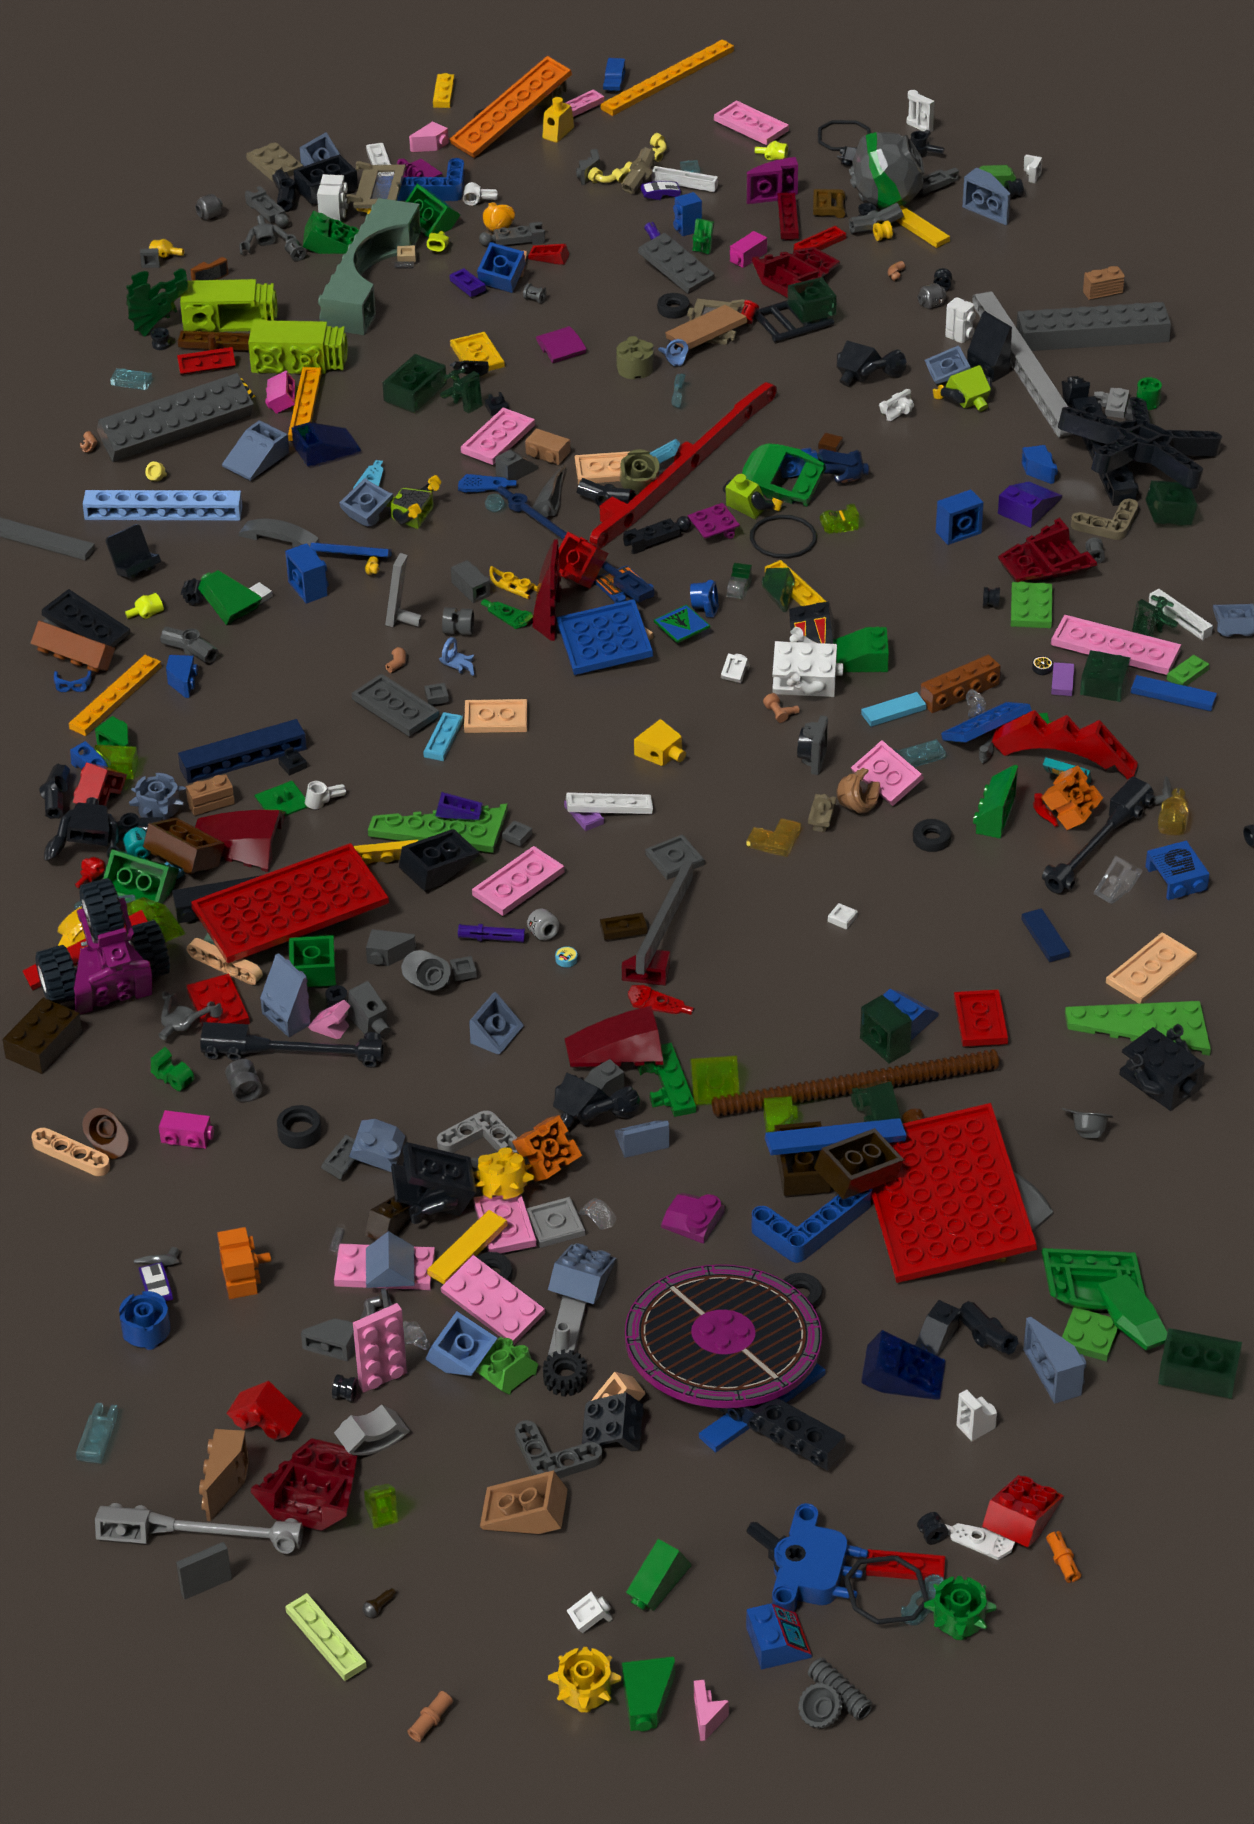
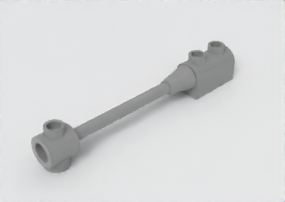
M113 1503L110 1506H100L95 1517L96 1539L146 1544L150 1534L179 1530L270 1538L273 1546L279 1552L288 1554L294 1548L300 1549L303 1539V1523H298L294 1518L276 1521L271 1528L176 1520L175 1518L152 1512V1510H148L143 1505H138L135 1508H123L118 1503Z

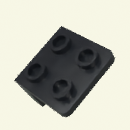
M135 524L107 537L105 540L117 575L124 576L128 579L134 578L139 575L138 572L151 570L156 567L155 564L161 562L159 554L150 553L140 525Z
M627 1392L588 1401L585 1405L582 1444L595 1442L601 1446L618 1442L631 1452L640 1450L642 1416L644 1413L643 1404Z

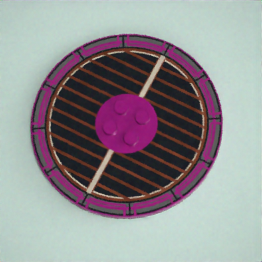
M736 1265L697 1266L680 1270L661 1278L639 1295L631 1306L625 1323V1345L628 1356L633 1366L647 1382L678 1400L713 1408L753 1406L771 1401L793 1390L807 1378L815 1367L820 1355L822 1330L818 1315L811 1303L800 1291L774 1275Z

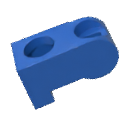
M86 741L70 749L71 764L75 768L83 769L86 762L108 767L101 755ZM84 749V754L80 755L79 751Z

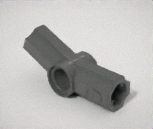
M895 203L879 212L873 210L864 216L851 217L848 225L852 234L873 231L874 223L882 224L884 221L893 223L904 215L898 203Z
M165 626L162 630L161 643L182 648L186 655H195L209 664L214 662L219 655L218 649L202 639L200 632L196 629L191 628L181 631Z

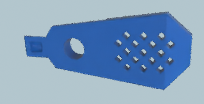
M466 474L458 483V491L482 492L491 489L497 490L499 486L505 488L507 486L516 487V480Z

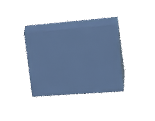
M327 132L300 147V159L303 167L340 154Z
M496 992L492 993L470 1019V1043L498 1055L524 1026Z
M657 1120L614 1130L624 1158L669 1148V1123L666 1120Z
M388 1231L366 1248V1288L415 1286L413 1245Z

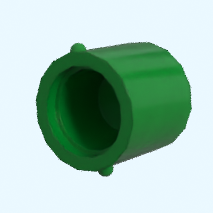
M1152 377L1142 378L1138 381L1136 397L1146 401L1148 410H1154L1160 406L1162 383Z

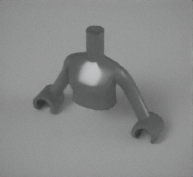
M259 215L257 216L258 225L251 228L246 240L239 244L240 254H243V250H248L251 253L250 242L254 235L257 243L261 246L271 245L275 242L274 232H277L286 241L291 238L296 239V236L293 234L288 235L276 225L265 223L264 216Z
M164 991L162 993L164 1006L161 1023L165 1028L158 1035L160 1039L166 1040L173 1031H188L195 1020L207 1013H210L211 1017L221 1016L223 1014L221 1003L215 1005L214 1002L210 1001L206 1008L197 1012L188 1007L178 1006L173 1013L169 1014L170 1008L178 1003L176 993L170 995L168 991Z

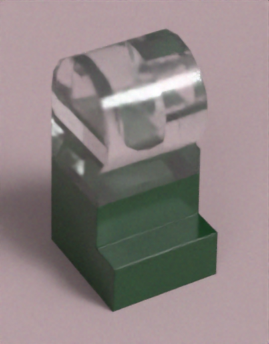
M734 563L727 587V597L742 600L745 598L752 581V565Z

